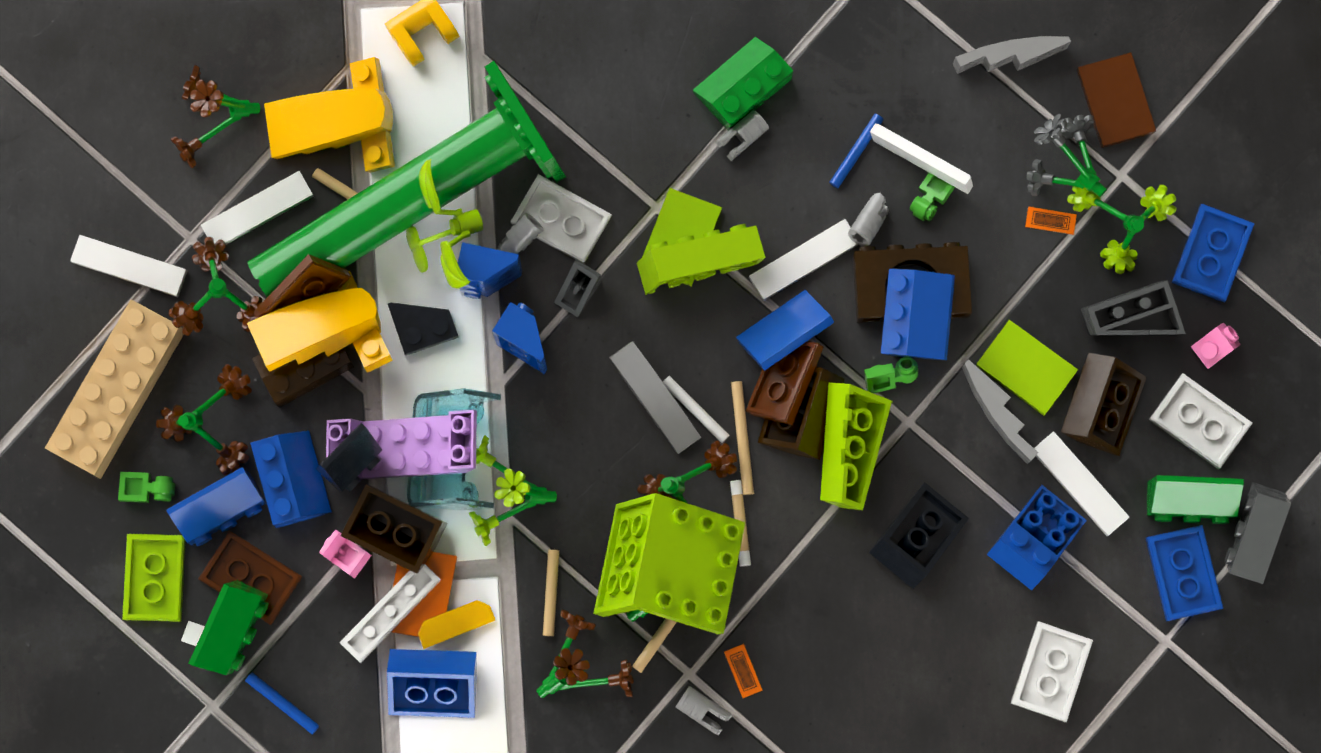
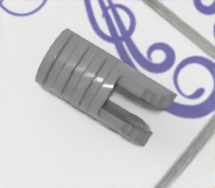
M752 110L715 143L719 147L724 146L736 135L742 143L729 152L727 157L732 161L769 129V126L759 113Z
M881 192L874 193L848 231L850 239L861 246H869L889 212L888 206L885 205V196Z
M525 213L508 230L506 237L502 240V243H499L497 250L518 254L533 242L538 234L543 231V227L535 218Z
M691 686L687 688L675 708L718 736L722 731L721 726L705 715L707 711L724 721H729L732 717L730 712Z

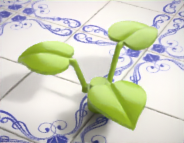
M430 159L423 164L419 172V184L428 208H432L435 214L454 216L453 219L449 220V230L420 240L416 227L411 226L406 230V239L414 262L419 271L423 273L428 270V261L423 245L451 234L453 236L458 235V237L450 242H441L442 255L440 260L448 284L452 288H461L469 284L470 281L462 273L451 247L464 238L471 237V234L483 231V222L477 209L463 213L461 208L457 210L440 208L433 183Z

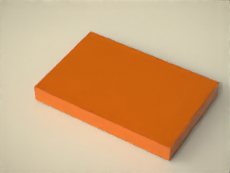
M437 552L431 554L425 565L441 581L395 627L392 633L418 637L423 621L448 611L457 556ZM398 564L393 587L409 571Z

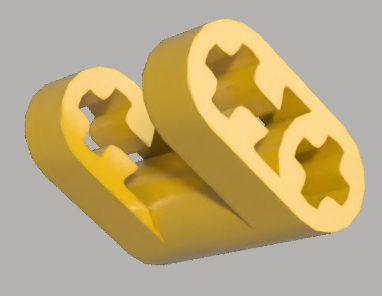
M420 0L384 23L391 37L412 67L425 59L411 36L429 24L433 23L447 44L460 37L437 0Z

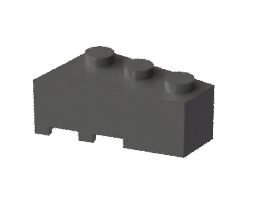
M1168 280L1159 281L1081 308L1090 335L1186 334Z
M1252 482L1244 503L1241 521H1238L1234 532L1236 539L1233 548L1230 547L1225 558V564H1228L1227 568L1230 574L1261 584L1264 583L1291 506V502L1285 492Z

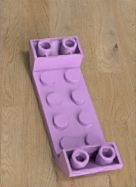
M477 410L449 411V415L375 421H359L355 419L327 420L326 458L361 423L368 429L382 448L378 455L381 458L380 462L371 471L365 468L358 475L361 479L459 474L476 469Z

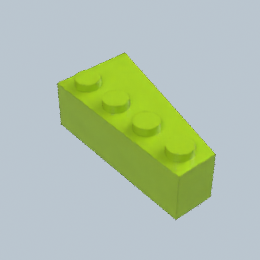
M740 224L731 227L730 231L720 233V230H713L703 234L704 237L694 239V236H686L678 239L676 244L668 245L665 241L651 245V249L637 262L645 295L656 292L655 289L666 283L669 288H673L689 281V277L694 276V280L699 281L715 275V270L718 269L721 274L759 264L765 259V254L757 226L746 227V224Z
M828 382L821 501L840 508L863 510L889 415L891 400L851 384Z

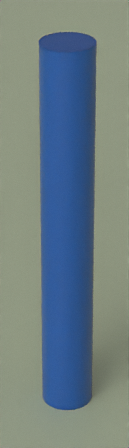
M873 115L829 183L833 187H840L872 139L871 129L875 124L881 125L884 120L880 115Z
M253 672L246 678L245 682L312 735L319 728L316 722Z

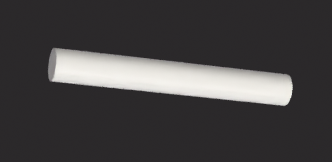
M670 376L663 381L669 392L721 443L730 436Z

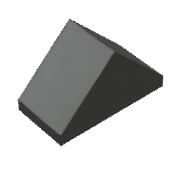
M576 259L554 303L579 317L600 285L601 274Z

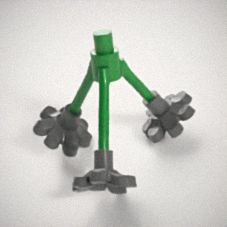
M1057 114L1053 120L1049 119L1044 123L1045 128L1038 127L1035 129L1034 134L1037 137L1034 139V142L1041 145L1052 141L1056 147H1060L1081 172V175L1077 180L1055 177L1054 174L1046 173V169H1043L1042 160L1035 159L1032 163L1033 172H1027V180L1030 181L1027 192H1031L1032 196H1038L1043 184L1054 185V183L1075 186L1081 189L1086 188L1089 192L1092 190L1098 197H1101L1107 191V188L1100 183L1101 179L1097 176L1092 166L1086 147L1087 138L1085 133H1091L1095 129L1093 115H1087L1085 118L1084 115H1077L1074 118L1075 121H1073L1071 118L1063 119L1061 114ZM1063 136L1066 139L1075 138L1076 144L1080 145L1086 168L1065 144L1066 140Z

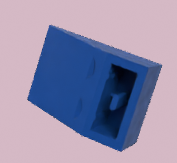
M1041 485L987 555L1030 590H1033L1046 576L1087 520Z

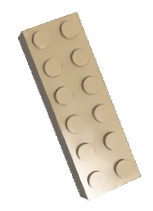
M130 299L45 449L101 479L184 335L182 327L176 328L172 321Z

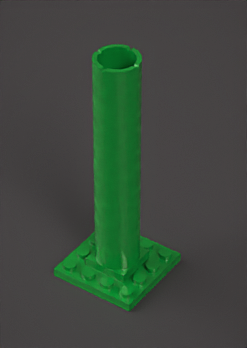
M495 61L484 66L488 72V75L484 78L498 98V100L493 102L496 106L494 110L247 262L254 278L259 280L258 285L266 297L281 284L308 254L345 268L434 213L432 208H428L419 184V172L427 160L431 159V173L440 208L525 156L529 160L534 158L547 179L553 176L555 181L559 182L566 177Z

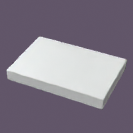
M538 174L512 218L511 224H516L525 213H528L543 227V231L538 234L537 239L585 264L612 214Z
M1183 373L1149 419L1218 470L1223 466L1253 424Z
M1038 621L1011 704L1067 722L1093 640Z

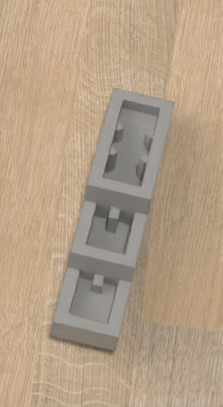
M1038 36L1008 40L983 46L956 56L953 66L958 74L983 63L986 71L990 72L1013 62L1016 70L1019 71L1066 50L1071 40L1069 36Z
M633 341L609 357L676 453L679 454L701 438L672 394Z
M968 359L962 369L973 395L988 420L1004 441L1028 464L1039 452L1017 434L1024 424L1004 407L1011 397Z

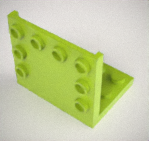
M657 493L616 504L593 614L606 617L640 610L708 632L724 634L745 522Z

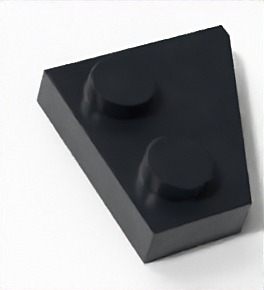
M393 302L387 304L405 356L459 338L449 309Z

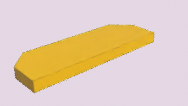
M476 600L423 621L418 637L423 649L496 620L491 607Z

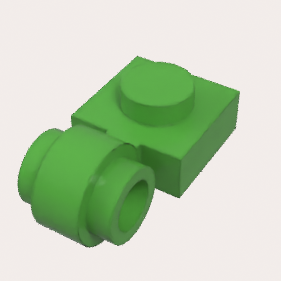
M928 173L919 187V191L925 194V196L923 195L922 198L917 196L910 206L913 216L922 221H931L938 209L934 205V201L944 205L955 187Z
M903 357L896 363L895 368L890 363L865 369L867 391L877 393L896 388V382L912 383L918 377L917 362L911 357Z
M120 472L118 500L120 502L149 503V494L152 493L154 500L171 501V497L175 495V483H173L172 477L156 476L155 482L152 481L150 483V473Z

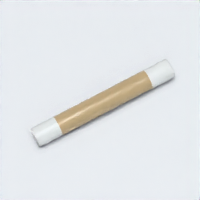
M741 480L730 481L734 519L745 522L739 553L740 566H750L751 560Z

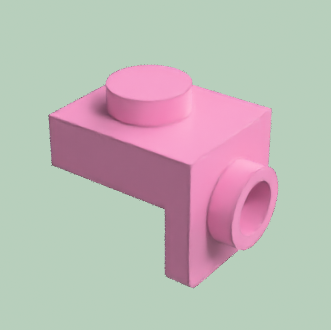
M1222 323L1193 344L1191 348L1207 369H1209L1240 346L1239 336L1231 326H1226Z
M335 530L326 539L319 553L355 579L372 555L354 542L341 537L342 533Z

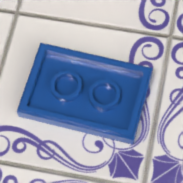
M1201 204L1171 283L1226 302L1255 223Z
M804 290L736 338L739 344L765 371L832 325L834 321L831 315Z
M1203 525L1145 538L1166 622L1223 609Z

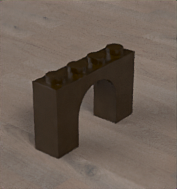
M960 242L944 243L943 247H932L930 243H922L910 249H904V245L887 246V250H876L875 246H863L859 248V251H854L853 270L857 323L884 322L886 305L885 283L889 275V269H897L905 265H916L925 268L929 272L955 275L951 318H969L972 314L968 246H960Z

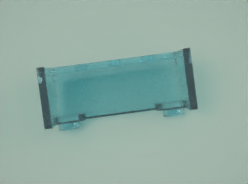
M466 388L422 393L414 401L412 418L449 415V411L477 410L478 424L484 416V402L501 400V394ZM465 473L408 477L407 500L414 507L451 510L494 509V503L478 501L479 494L474 483L465 481Z

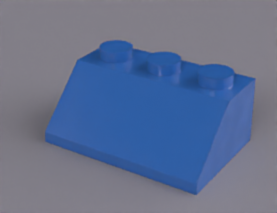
M462 242L458 265L464 276L470 281L466 286L459 288L460 291L464 292V296L472 299H480L481 296L489 297L522 275L523 270L519 254Z
M889 269L881 354L895 357L947 360L955 275L919 270Z
M510 302L492 330L496 345L545 374L547 365L536 319L533 315L534 311L520 302L517 306Z
M310 431L279 434L250 443L273 526L280 528L332 513L322 474L316 470L319 463Z
M242 467L168 508L166 511L186 542L190 545L196 543L197 546H201L212 539L211 534L221 529L222 532H225L237 525L236 520L246 515L247 518H250L263 510L261 506L266 504V501L251 474Z
M390 649L387 667L388 715L475 718L477 652Z

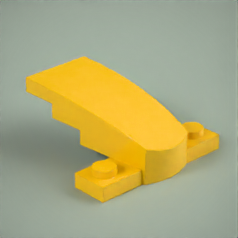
M372 57L350 63L353 89L319 92L265 103L271 157L280 159L299 153L310 154L330 147L337 149L361 140L366 172L372 173L395 167L390 135L393 126V109L387 94L384 92L380 59Z
M348 271L351 275L350 279L338 291L294 303L247 323L269 372L295 359L299 365L322 352H325L328 357L353 343L367 373L393 361L380 335L381 322L375 300L367 291L357 287L350 271Z

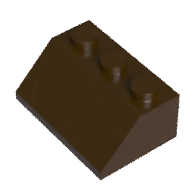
M344 348L328 357L325 352H322L299 365L295 359L270 372L261 354L252 358L261 379L279 408L354 368Z
M1088 353L1061 432L1077 442L1120 456L1147 377L1116 357Z
M816 367L793 425L765 419L758 443L797 456L820 460L825 439L828 382L844 383L845 379L824 368Z
M366 484L341 537L418 574L436 549L448 523L374 486Z

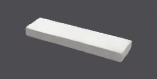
M875 124L871 129L872 139L877 144L966 194L972 189L973 183L969 174L879 124Z
M298 171L201 224V227L207 237H213L214 244L221 239L227 245L314 196L302 174Z
M846 219L749 275V279L762 300L765 301L859 245L848 236V231L851 227Z
M79 235L70 260L74 264L175 297L179 296L187 274L186 269Z
M1054 431L1034 448L1039 452L1036 457L1106 536H1109L1129 518L1127 513Z
M424 565L418 574L409 570L339 643L362 663L441 579L427 565Z

